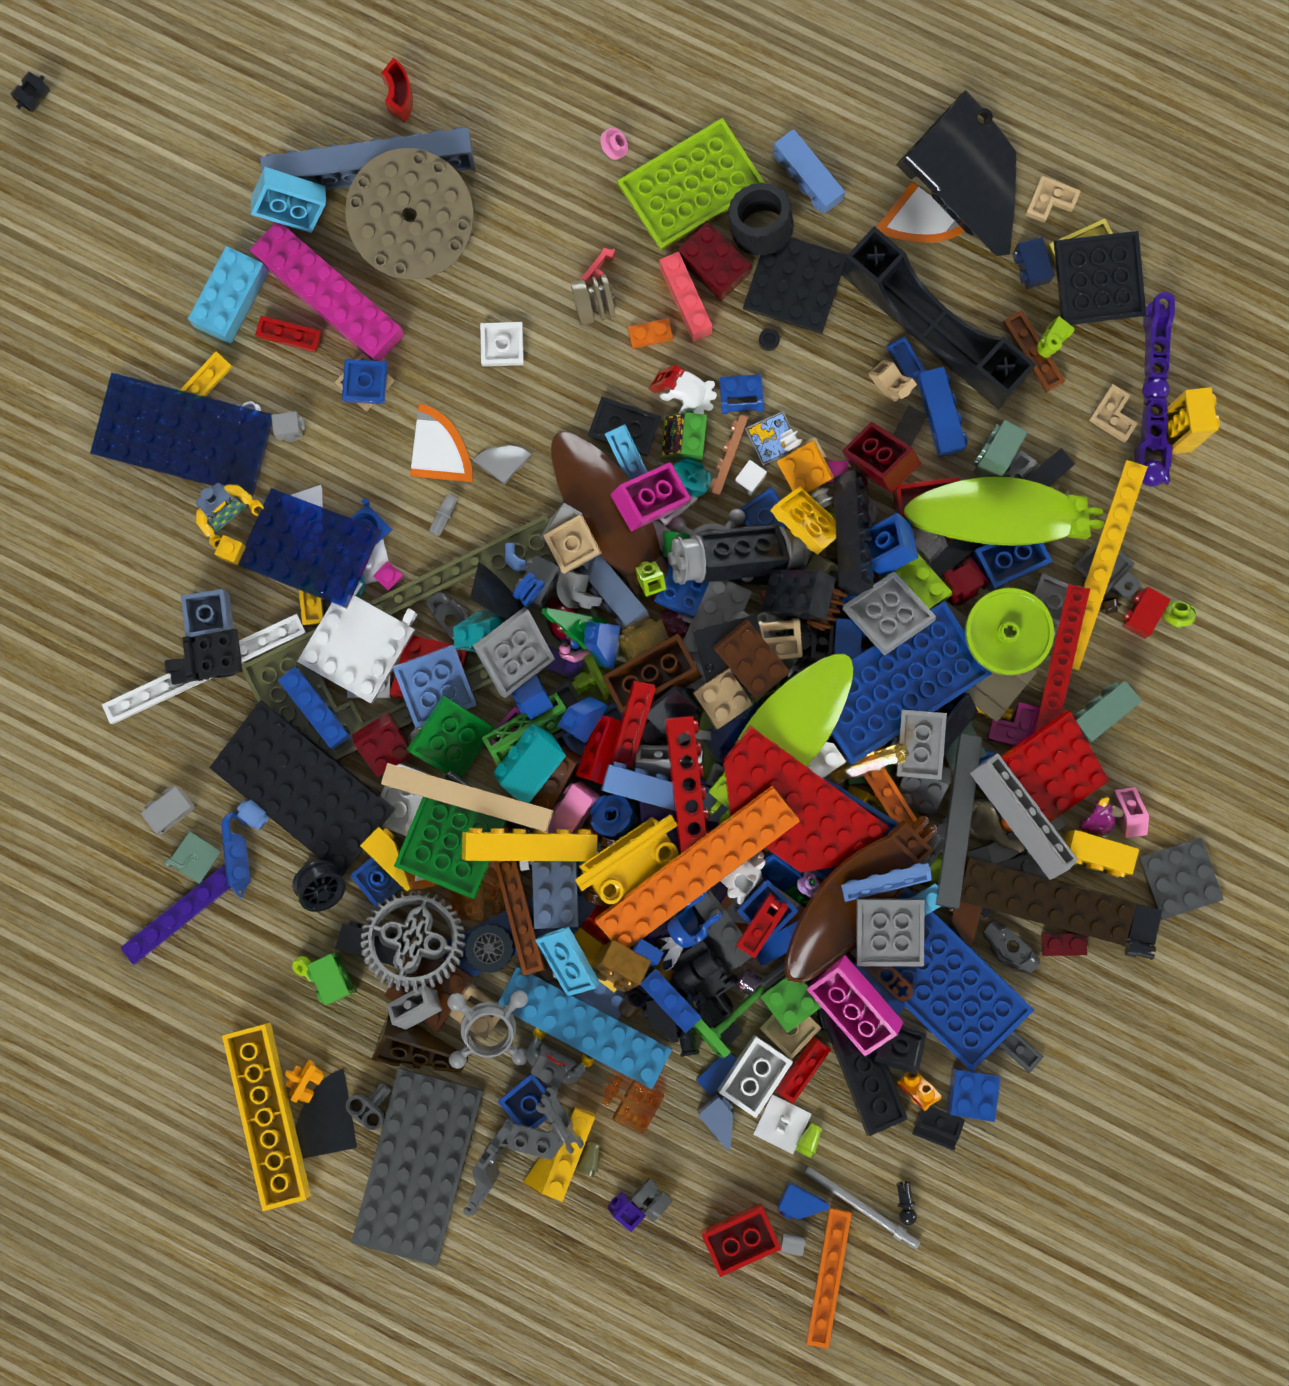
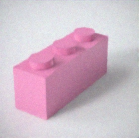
M582 781L574 784L571 783L564 792V799L559 801L553 809L555 813L552 816L548 833H556V829H570L569 833H578V829L582 828L589 817L593 804L602 796Z

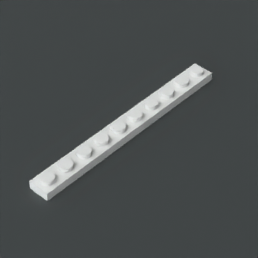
M295 614L239 640L242 664L306 634L307 632L302 625L299 615ZM168 673L102 704L110 724H115L207 680L203 679V681L172 685L171 674Z

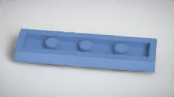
M918 863L907 869H894L887 874H874L867 879L859 881L850 880L841 885L844 900L847 902L931 881V870L928 863Z

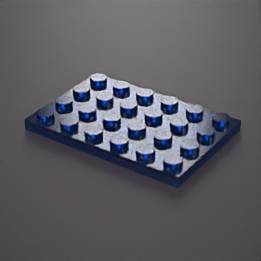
M271 488L264 502V509H261L238 565L347 609L382 531L376 527Z

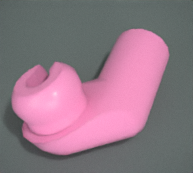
M567 643L561 644L559 647L560 651L558 653L560 657L573 663L590 657L588 649L584 650L582 648L573 651Z

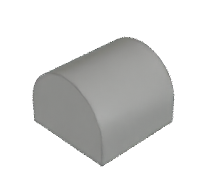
M783 1233L780 1241V1251L803 1256L805 1238Z

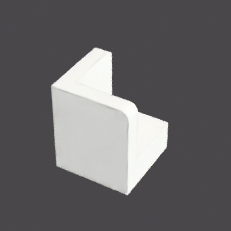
M749 460L735 481L747 489L748 495L752 496L765 479L767 472Z

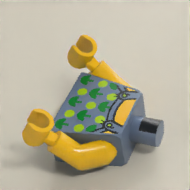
M216 483L211 488L203 489L201 497L196 500V505L199 508L196 511V523L205 536L210 537L209 543L215 549H217L215 542L221 540V537L214 532H218L247 507L246 504L249 505L251 512L255 516L259 515L254 509L255 507L260 506L264 510L262 503L259 500H252V496L239 485L224 486Z

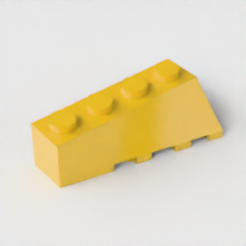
M575 1106L569 1118L574 1125L573 1130L577 1136L581 1137L585 1145L596 1114ZM573 1142L571 1145L574 1148V1152L569 1154L566 1149V1143H564L552 1160L540 1157L523 1182L541 1194L563 1202L583 1148L580 1149L578 1144Z

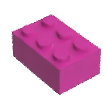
M671 462L619 485L610 494L631 532L681 509L691 500Z

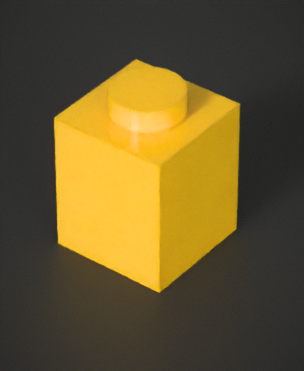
M223 535L214 554L220 559L240 567L248 547L242 542Z

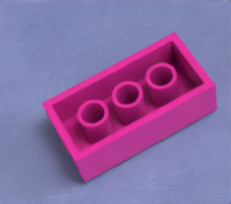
M846 955L814 977L806 989L864 1056H867L897 1036L902 1027L903 1021Z

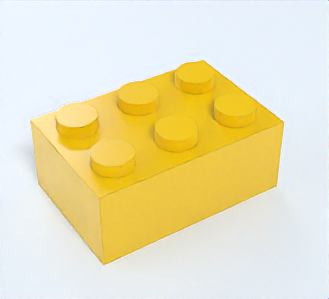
M1077 830L1065 831L1063 840L1078 859L1074 865L1086 864V869L1097 872L1098 870H1106V875L1116 878L1133 875L1139 852L1138 848Z

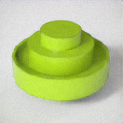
M1175 601L1168 603L1163 617L1174 627L1192 625L1195 622L1197 612L1190 604Z

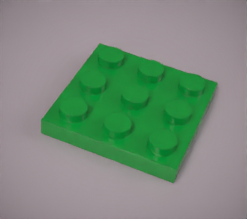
M443 695L407 750L445 774L452 771L462 778L485 745L482 737L492 732L495 727Z

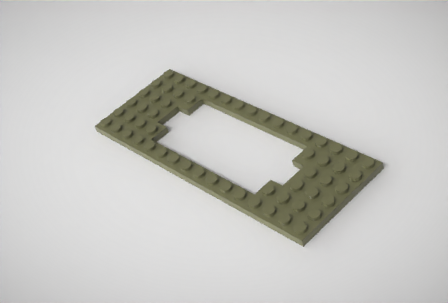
M545 514L368 603L393 616L438 592L474 576L478 562L491 570L514 592L520 578L523 579L527 571H514L505 563V543H515V555L521 560H525L526 563L530 559L534 560L537 555L555 564V558L549 546L540 540L549 519ZM557 584L549 599L551 597H558ZM524 606L529 610L547 645L557 649L564 643L570 645V643L559 640L552 635L545 615L541 611L531 606ZM591 606V609L583 607L581 609L574 608L578 614L599 618L593 606ZM316 629L242 665L243 673L257 702L259 703V701L263 700L336 761L358 750L353 744L352 737L337 749H331L286 692L278 679L294 667L301 670L351 736L388 712L400 729L413 723L406 702L366 722L363 721L353 700L337 707L324 680L325 677L297 662ZM483 663L464 672L472 693L493 683Z

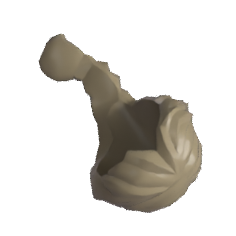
M982 798L974 799L969 837L976 838L977 840L993 839L999 845H1002L1003 848L1014 849L1019 853L1023 852L1025 846L1019 838L1010 840L1006 836V832L1000 826L999 817L992 803Z

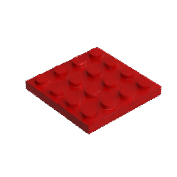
M1068 710L1001 756L1049 822L1109 782L1075 718Z

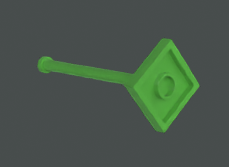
M760 984L732 1011L730 1016L722 1020L715 1028L710 1029L702 1019L692 1028L718 1057L725 1058L731 1051L720 1040V1035L767 990Z

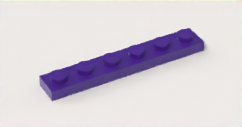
M225 865L220 867L120 948L133 965L140 962L231 888L227 886Z

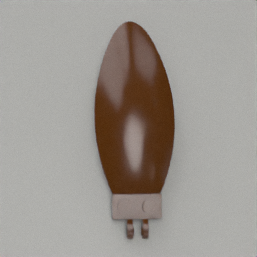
M568 432L557 433L551 444V458L563 501L582 513L601 551L600 556L614 570L625 577L632 592L637 596L643 590L637 579L636 567H639L644 561L650 563L656 561L664 577L669 568L661 556L654 523L651 522L631 532L610 495L619 485L630 481V479L606 454L585 439ZM657 580L649 582L648 586L658 583ZM656 593L649 595L654 604H657L654 602Z
M926 816L916 820L912 827L903 819L888 833V836L874 841L852 854L822 882L805 907L788 946L785 958V976L788 981L802 983L813 979L856 945L857 899L845 902L841 885L850 880L859 881L867 879L874 874L883 875L894 869L903 870L910 868L914 864L921 863L934 851L927 841L937 832V827L932 824L924 829L929 823V819ZM904 887L863 898L897 899Z

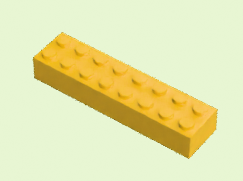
M271 1022L222 1035L262 1211L306 1200L311 1196Z

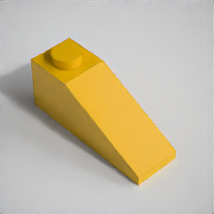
M378 827L360 846L409 892L412 890L407 872L394 867L399 855L397 843L393 840L395 835L388 828L383 830Z

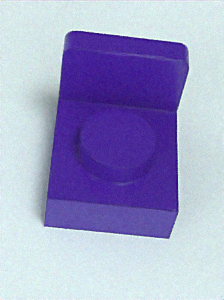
M620 1192L618 1196H615L607 1207L612 1216L630 1232L646 1217L644 1212L630 1201L624 1192Z

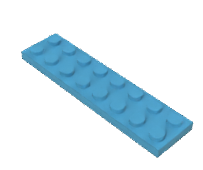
M517 966L498 1004L506 1006L511 1002L510 998L513 992L517 990L524 991L528 996V1002L524 1007L516 1008L512 1015L646 1087L653 1088L672 1052V1048L573 995L567 996L563 990L533 974L523 976L522 969Z

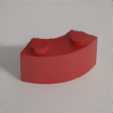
M393 57L381 72L384 84L389 88L385 103L388 112L405 123L412 110L413 93L405 69Z

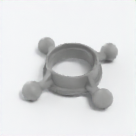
M740 509L732 510L729 513V521L725 527L718 524H705L691 531L686 527L684 519L675 517L670 521L669 528L672 532L689 534L691 537L696 535L697 532L734 529L735 526L744 523L745 513ZM754 577L741 579L745 582H750Z
M517 990L513 992L510 998L511 1002L506 1006L494 1002H484L470 1008L465 1004V998L461 994L454 993L449 996L447 1001L448 1007L453 1011H460L464 1014L461 1022V1036L466 1044L461 1051H454L450 1055L449 1063L453 1068H462L466 1064V1057L472 1053L480 1057L491 1058L499 1056L504 1052H509L512 1061L516 1065H524L528 1061L526 1059L527 1050L521 1047L517 1048L512 1044L516 1033V1023L512 1012L516 1008H522L527 1004L528 996L524 991ZM484 1015H494L503 1019L508 1026V1033L505 1039L499 1044L490 1047L475 1043L469 1035V1029L477 1018Z

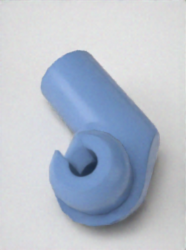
M505 543V563L514 571H524L527 563L515 555V543Z

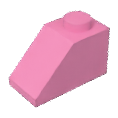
M1136 787L1114 790L1116 806L1124 811L1123 817H1118L1125 837L1147 835L1149 814Z

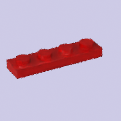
M633 680L611 756V763L614 764L615 761L626 764L628 767H633L655 693V685Z

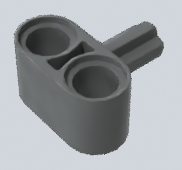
M381 1083L369 1098L361 1093L355 1094L347 1100L346 1110L365 1128L376 1130L383 1125L385 1120V1113L379 1105L389 1095L391 1090L387 1085ZM354 1099H359L362 1102L361 1110H356L353 1107ZM371 1113L378 1115V1124L370 1122L369 1116Z

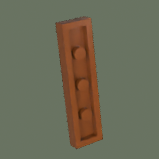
M1021 310L1005 319L1003 325L1018 349L1037 364L1032 372L1044 392L1047 393L1063 384L1065 379L1052 358H1044L1039 354L1037 345L1040 338L1024 312Z

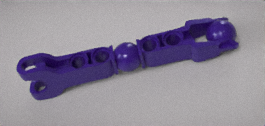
M1168 292L1159 293L1153 299V302L1146 306V316L1143 319L1145 330L1144 373L1146 378L1144 379L1145 383L1143 384L1142 393L1146 399L1143 405L1146 406L1142 414L1141 442L1135 448L1134 462L1148 466L1142 483L1150 487L1158 486L1162 482L1166 485L1169 484V468L1172 461L1173 447L1170 443H1167L1168 408L1166 402L1170 388L1166 381L1168 379L1166 373L1169 370L1171 327L1175 315V299ZM1160 299L1167 300V308H1165V305L1163 303L1159 302ZM1155 344L1160 346L1161 352L1155 351ZM1153 365L1158 366L1161 372L1156 373L1153 370ZM1151 407H1156L1159 410V415L1153 414ZM1151 427L1157 429L1158 436H1154L1150 432ZM1149 448L1152 451H1160L1161 462L1149 460L1144 463L1145 449Z

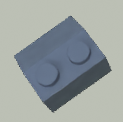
M716 1093L697 1109V1112L702 1121L728 1150L731 1148L733 1124L731 1109L733 1106L723 1095L720 1097Z

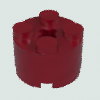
M972 558L964 561L959 569L954 570L952 568L943 574L944 578L941 579L952 591V595L948 599L953 607L956 604L959 606L978 595L979 588L982 587L985 590L990 585L982 570Z

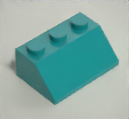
M532 723L523 732L522 737L515 746L510 749L505 759L496 767L493 774L500 786L514 798L530 803L566 755L552 733Z

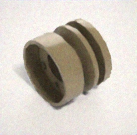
M606 274L600 275L601 285H598L595 276L592 277V287L589 288L584 279L570 282L581 326L594 323V312H598L602 320H605L604 310H608L610 318L616 317L615 297Z

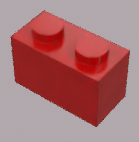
M1146 587L1142 591L1139 590L1133 598L1135 602L1133 608H1129L1123 616L1125 622L1122 627L1144 639L1151 636L1171 599L1150 587Z

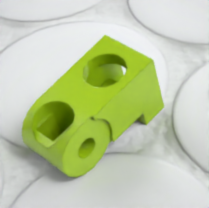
M1058 316L1048 325L1037 345L1039 354L1044 358L1051 357L1061 349L1062 342L1073 334L1075 328Z

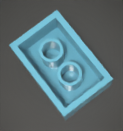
M264 167L251 196V215L312 233L326 205L325 186Z

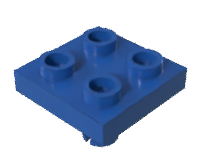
M670 565L664 577L666 590L658 592L654 602L693 620L709 582L697 583L695 580H689L682 585L675 583L672 565Z
M372 857L350 875L376 908L378 904L384 905L385 898L390 900L393 894L396 895L403 889Z

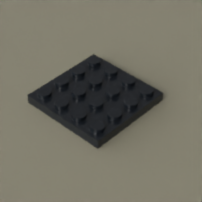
M1139 231L1054 241L1060 312L1063 320L1070 325L1146 316Z
M791 238L777 252L760 255L743 310L822 334L847 255Z

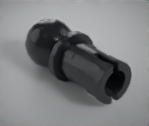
M903 1181L896 1183L899 1196L898 1207L903 1208L900 1212V1220L905 1225H913L917 1220V1214L911 1208V1206L915 1205V1201L912 1199L910 1181H905V1191Z

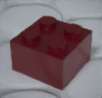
M389 712L352 734L354 746L377 777L384 774L387 763L397 766L413 756L407 750L411 743Z

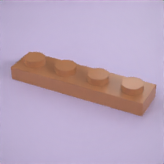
M740 414L739 419H734L730 430V432H733L731 440L727 439L723 449L726 452L725 458H720L716 468L719 471L717 479L713 478L709 490L712 491V498L720 499L748 422L747 416Z

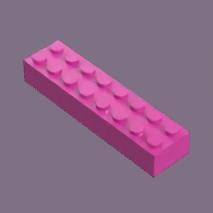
M275 223L250 249L255 260L262 262L271 274L371 360L381 361L404 336L402 328L283 224Z

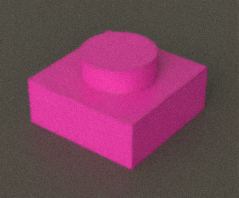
M827 461V465L834 477L848 472V461ZM831 479L826 484H834V480Z
M388 561L373 575L388 591L404 577Z

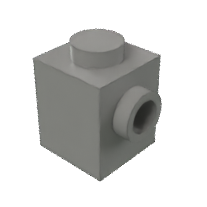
M297 411L271 415L274 436L278 441L293 442L303 437L302 430L306 429L305 421Z

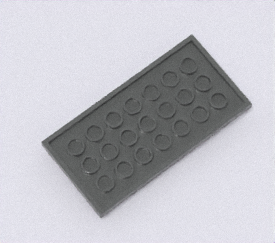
M398 1068L351 1243L437 1266L484 1090Z

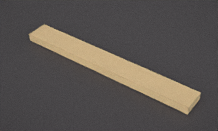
M387 763L381 782L382 785L544 832H548L554 812L547 808Z

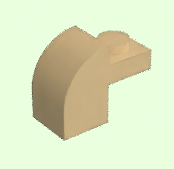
M882 360L868 373L875 385L894 402L899 398L907 397L917 385L913 378L902 376L895 364L886 360Z

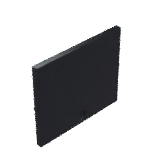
M756 613L693 630L706 683L728 668L712 648L744 620H748L762 636ZM737 679V681L739 682V684L741 685V687L743 688V690L745 691V693L747 694V696L750 697L751 694L746 690V688L742 685V683ZM775 685L768 691L776 690Z

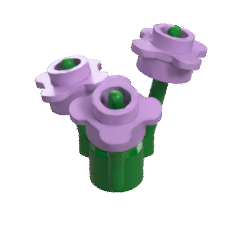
M810 871L804 872V876L799 878L795 885L784 891L786 895L802 906L807 905L810 901L804 900L806 896L812 897L814 891L824 881Z

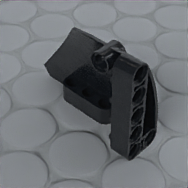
M965 90L896 165L908 178L918 177L932 191V198L967 234L971 236L976 235L995 256L1009 255L1015 205L1016 151L992 120L993 115L991 111L983 108ZM978 115L983 117L984 124L978 122Z

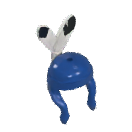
M707 891L670 918L667 923V930L671 937L659 938L650 943L661 951L669 950L663 961V969L665 971L674 967L683 948L699 944L708 936L709 932L707 929L712 923H716L722 917V913L714 914L702 927H698V920L692 906L701 902Z

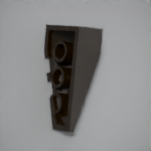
M388 1014L377 1041L372 1060L392 1066H400L401 1063L413 1064V1068L420 1069L421 1065L432 1066L434 1070L459 1073L464 1068L463 1066L456 1069L449 1063L450 1055L454 1051H458L457 1049L417 1024L407 1030L392 1025Z

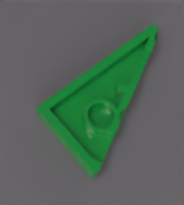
M542 609V613L552 623L556 622L563 628L562 631L573 641L578 642L584 650H587L584 644V632L587 621L607 624L608 620L556 609Z

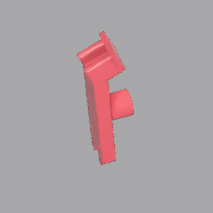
M603 248L602 253L581 277V279L585 280L586 284L594 276L597 280H600V275L604 274V272L599 268L606 260L613 261L615 249Z

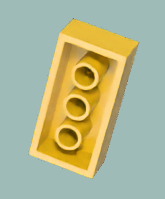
M1212 387L1185 390L1167 407V443H1170L1173 447L1172 454L1192 452L1218 430L1220 420L1215 412L1216 396L1212 393Z

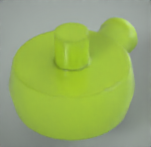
M300 956L294 960L292 968L297 975L306 977L307 981L310 982L307 975V970H309L307 965L312 962L307 957Z

